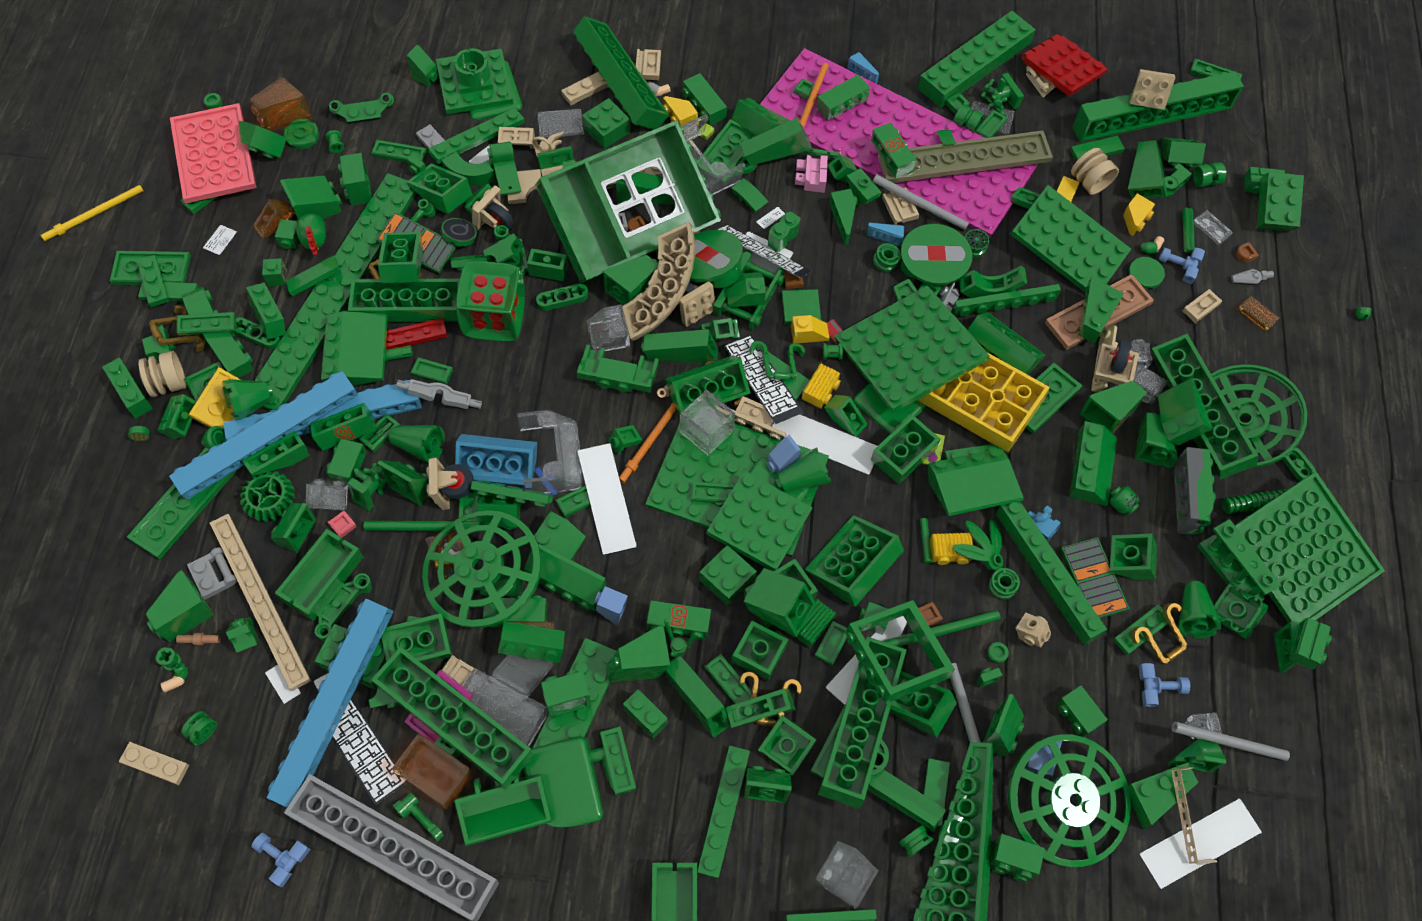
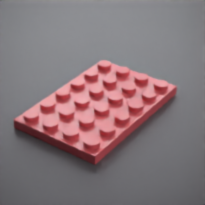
M239 103L170 118L182 195L185 203L257 188L250 151L247 149L248 145L241 143L239 121L244 120Z

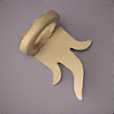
M564 131L553 134L548 139L535 137L532 143L536 155L540 152L554 150L558 144L562 143L561 140L556 139L563 136Z

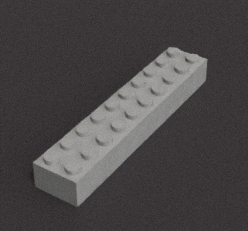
M311 774L308 775L284 812L293 820L470 921L479 920L499 885L497 879Z

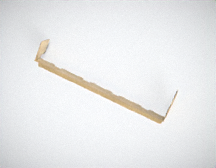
M1178 767V769L1171 772L1189 864L1203 865L1217 862L1214 859L1198 861L1181 770L1192 769L1193 767ZM1178 791H1181L1182 798H1179ZM1184 812H1185L1186 820L1183 819V814H1182V813H1184ZM1187 834L1190 836V842L1187 840Z

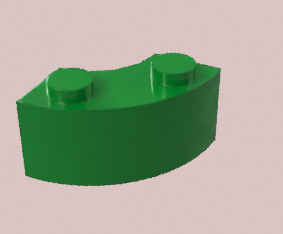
M204 287L182 294L189 315L218 313L217 310H213L210 302L213 298L209 290L205 291Z

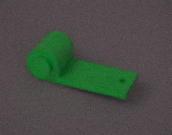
M511 141L490 144V148H487L489 159L493 161L498 186L501 189V196L522 192Z

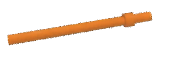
M823 63L801 116L800 123L803 128L829 67L827 63Z
M674 403L670 405L632 460H629L625 465V470L619 477L621 483H625L630 474L636 471L640 460L677 410Z

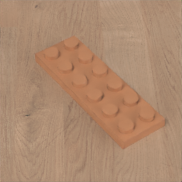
M1132 274L1110 285L1123 292L1124 295L1104 329L1153 303V298ZM1084 300L1045 321L1047 327L1066 350L1086 340L1078 336Z

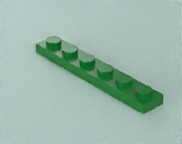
M513 108L428 148L429 154L440 164L442 159L454 152H457L459 155L497 137L499 127L515 128L524 124V118Z
M1059 284L957 300L954 303L952 313L954 316H967L972 313L981 314L991 310L999 311L1003 308H1017L1021 305L1052 302L1057 299L1061 289Z
M729 746L697 874L715 879L719 878L750 753L748 750Z

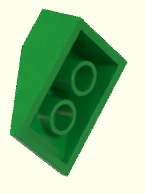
M432 163L407 181L408 186L431 203L435 209L447 214L472 196L466 177Z
M1193 378L1158 395L1161 422L1169 442L1180 445L1213 429Z
M379 460L377 464L388 487L421 506L428 497L427 485L429 484V478L427 474H419L409 464L404 465L400 462Z
M442 613L388 626L381 636L386 661L392 657L399 647L403 648L422 664L446 659L453 655L446 621Z
M901 671L897 685L917 677ZM934 684L892 701L889 712L918 730L937 737L957 702L950 690Z
M1009 694L995 710L983 743H992L993 753L1004 758L1009 753L1013 754L1017 742L1014 741L1017 734H1021L1024 723L1021 722L1024 715L1014 695Z
M752 766V769L747 768L744 798L786 804L791 792V777L789 773H785L783 769L766 771L760 766Z

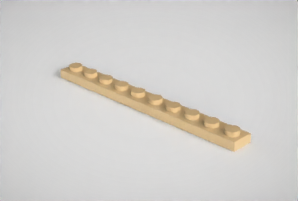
M226 514L210 522L290 690L294 691L309 683L311 679L231 516Z

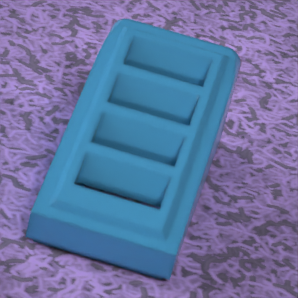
M858 52L849 58L848 69L877 84L878 71L861 53Z
M869 223L866 236L901 246L904 226Z

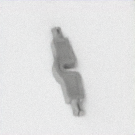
M413 379L410 380V383L401 380L397 381L396 387L408 390L407 394L428 401L434 400L435 395L440 393L444 405L468 409L469 406L480 409L482 401L471 399L470 394L455 391L442 383L428 384Z

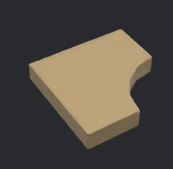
M540 169L517 171L522 192L509 194V204L526 203L527 196L536 189L535 184L541 178Z

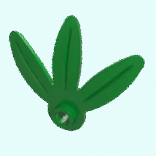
M992 519L989 522V541L986 534L977 525L967 520L965 525L981 548L969 544H956L953 546V550L969 559L985 562L989 570L997 571L1001 569L1003 559L999 553L1002 539L996 522Z

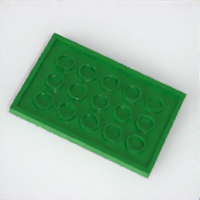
M1049 185L1046 186L1010 233L1011 236L1084 292L1091 276L1107 284L1131 250L1125 243Z

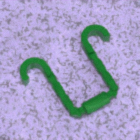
M754 341L751 344L750 354L754 353L756 348L762 352L766 376L770 379L793 380L796 378L793 351H797L799 356L803 357L805 349L802 345L793 343L788 348L787 355L791 373H772L770 371L767 346L761 341Z

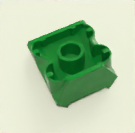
M1232 583L1228 584L1214 605L1221 624L1245 639L1251 636L1268 609V606L1260 598L1251 596L1243 591L1242 588Z

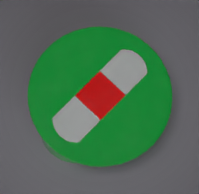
M940 224L922 225L913 229L905 237L901 247L899 266L908 277L930 285H947L958 281L968 271L972 262V250L966 238L955 229Z
M707 230L694 234L695 259L689 281L704 283L709 281L714 288H723L735 283L740 276L738 265L743 256V246L740 239L736 235L724 230Z

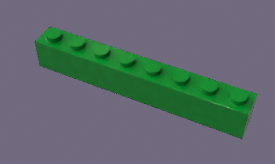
M1021 502L1000 505L996 516L1083 646L1101 637L1107 628Z

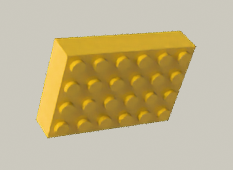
M989 354V361L918 399V401L997 447L1002 448L1004 451L1009 452L1045 400L1050 387Z

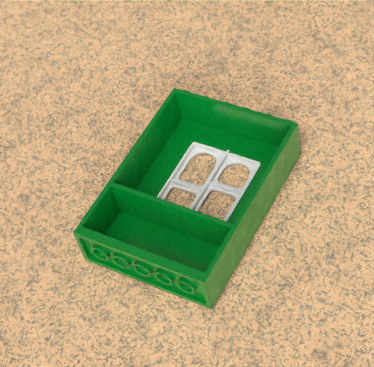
M677 120L545 175L536 182L535 186L580 284L602 275L606 269L657 251V236L687 222L691 223L693 232L697 233L721 221L720 211L714 206L713 195L707 190L705 185L706 179L700 174L698 161L696 158H693L691 145L685 140L683 127L681 124H678ZM648 167L658 168L663 174L661 186L644 194H639L631 175ZM623 179L631 194V199L614 205L606 190V186ZM660 194H668L675 201V209L670 215L659 218L651 199ZM643 203L649 213L651 223L631 232H626L618 213Z

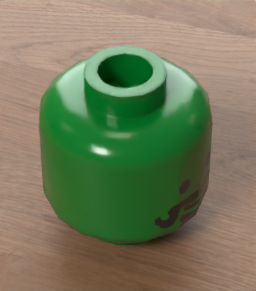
M1118 486L1110 493L1112 497L1109 502L1119 514L1126 513L1129 515L1139 506V497L1129 486L1122 488Z

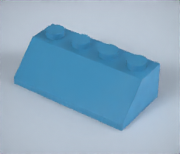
M461 434L457 439L455 464L468 467L474 476V480L532 485L537 458V442Z

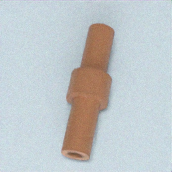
M194 633L193 635H177L176 641L177 643L203 645L204 643H220L221 636Z

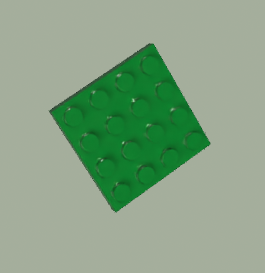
M744 470L706 534L771 571H775L779 568L813 507Z

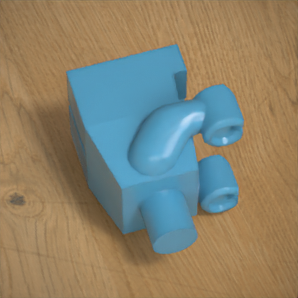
M1046 506L1043 510L1044 513L1038 512L1036 515L1030 511L1028 514L1048 542L1059 529L1060 522L1050 519L1052 509Z

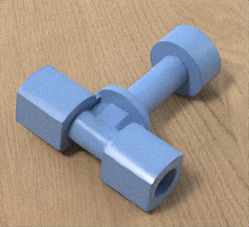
M1164 247L1158 261L1166 263L1169 260L1182 265V269L1186 270L1182 280L1193 284L1199 270L1197 266L1202 262L1205 251L1200 248H1194L1191 256H1187L1184 259L1171 254V250Z
M1144 663L1138 666L1140 680L1144 681L1145 690L1142 692L1143 707H1156L1159 705L1158 694L1161 693V690H1177L1179 694H1189L1190 681L1187 677H1178L1176 681H1161L1159 677H1155L1154 664Z
M261 833L253 841L251 847L258 853L264 850L276 859L275 865L277 868L269 880L277 886L283 887L292 875L290 870L297 861L302 862L311 849L297 840L290 851L285 850L281 852L270 844L271 838Z

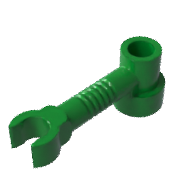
M421 199L418 202L419 210L411 220L417 223L422 216L431 218L435 215L436 210L426 199Z
M409 793L402 801L398 800L392 806L403 819L411 813L437 842L444 836L443 832L416 806L419 801L412 793Z

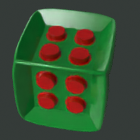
M484 261L465 263L456 298V316L460 330L465 336L492 341L517 340L525 305V285L519 267Z

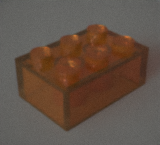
M419 733L392 767L393 772L446 810H448L473 776L470 768Z

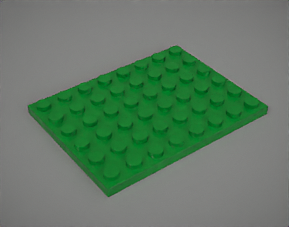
M702 412L683 417L645 505L648 508L709 528L724 503L691 502L692 481L736 485L744 470L749 472L759 458H768L769 453L782 439L777 440V438L770 437L767 434ZM798 445L801 449L799 458L811 449ZM820 453L826 466L829 455ZM818 486L809 487V491L802 501L809 506L812 505ZM698 488L695 494L697 496H707V491L704 488ZM717 494L715 497H724V496L721 495V494ZM803 526L786 556L793 557Z

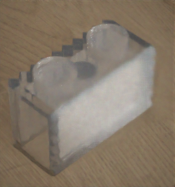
M1137 363L1133 381L1142 386L1147 392L1142 401L1153 405L1168 381Z

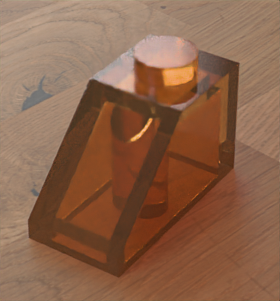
M268 199L253 226L261 238H265L277 232L280 219L291 220L294 211L287 201Z

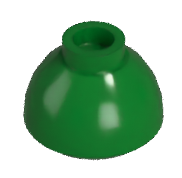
M220 426L209 428L202 438L203 446L210 450L212 447L226 442L225 430Z

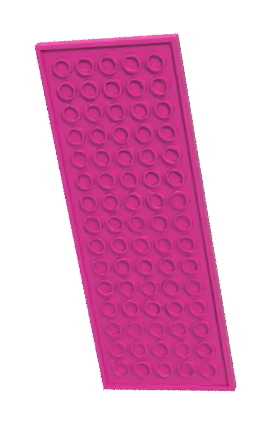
M805 48L760 104L789 120L798 118L800 121L808 100L795 94L794 89L802 78L815 84L822 64L827 63L829 67L805 124V132L808 135L811 147L839 152L841 155L852 159L857 170L861 168L867 176L873 179L876 174L883 177L878 160V151L871 141L872 131L874 128L890 122L898 129L903 141H906L908 148L942 144L937 130L950 129L955 142L985 138L862 76L860 77L870 86L867 101L828 121L816 108L818 96L858 74ZM1038 164L896 182L895 184L902 188H907L908 191L969 222L967 227L982 230L991 238L1013 205L1011 202L1012 195L1019 187L1024 188Z

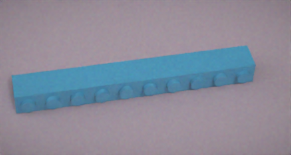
M343 371L334 373L325 382L314 385L312 390L299 394L295 400L281 405L274 413L263 416L259 422L248 425L241 433L230 436L223 444L212 447L203 456L195 457L190 464L177 468L169 477L180 494L188 500L244 466L243 459L293 431H296V433L309 426L310 423L324 417L358 396Z
M388 384L380 388L366 389L358 392V396L320 419L361 403L366 404L374 419L383 417L386 413L393 415L420 409L422 405L420 397L407 394L408 390L396 387L397 384ZM277 410L260 415L254 414L236 421L232 419L229 422H224L226 440L230 436L244 431V428L248 425L259 422L263 416L272 414ZM309 425L297 432L298 436L312 433L311 426Z
M365 599L357 609L358 615L355 621L349 625L348 635L345 641L340 643L338 647L339 653L336 659L330 663L328 667L329 673L326 679L320 683L319 693L316 699L310 703L309 713L306 719L299 725V733L288 748L289 754L286 760L284 759L278 768L279 774L268 788V799L288 807L308 775H314L394 612L393 610L368 599Z

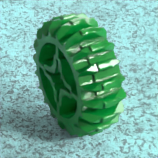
M270 471L266 475L262 473L258 477L252 476L253 480H246L248 486H243V493L240 494L242 499L240 504L250 518H255L259 522L262 519L264 522H268L269 518L276 521V516L282 517V513L288 509L290 504H293L292 500L295 499V489L291 485V481L285 475H280L277 471L273 474ZM278 486L282 488L281 496L277 494ZM254 497L258 498L259 504L257 507L254 506Z

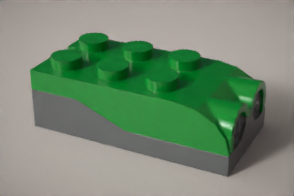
M1186 447L1174 466L1177 533L1200 534L1204 531L1205 526L1211 524L1210 514L1215 502V492H1213L1212 487L1214 475L1211 473L1213 458L1210 457L1209 449Z

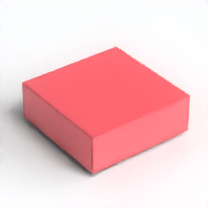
M342 511L328 521L332 529L341 538L357 527L345 511Z

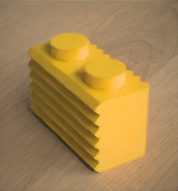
M820 364L804 389L802 399L822 409L824 404L827 405L831 400V392L838 389L841 382L839 380L840 373L826 367V365Z
M932 534L930 538L932 562H937L939 565H946L949 562H957L958 564L969 563L972 559L956 553L953 550V546L956 544L973 545L971 534Z

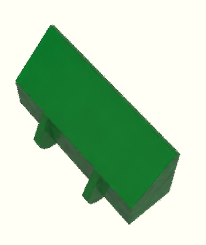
M518 774L506 790L497 782H495L496 786L482 789L480 779L478 778L474 781L475 792L455 798L466 846L552 822L541 774L521 779ZM534 782L538 783L541 799L533 798Z

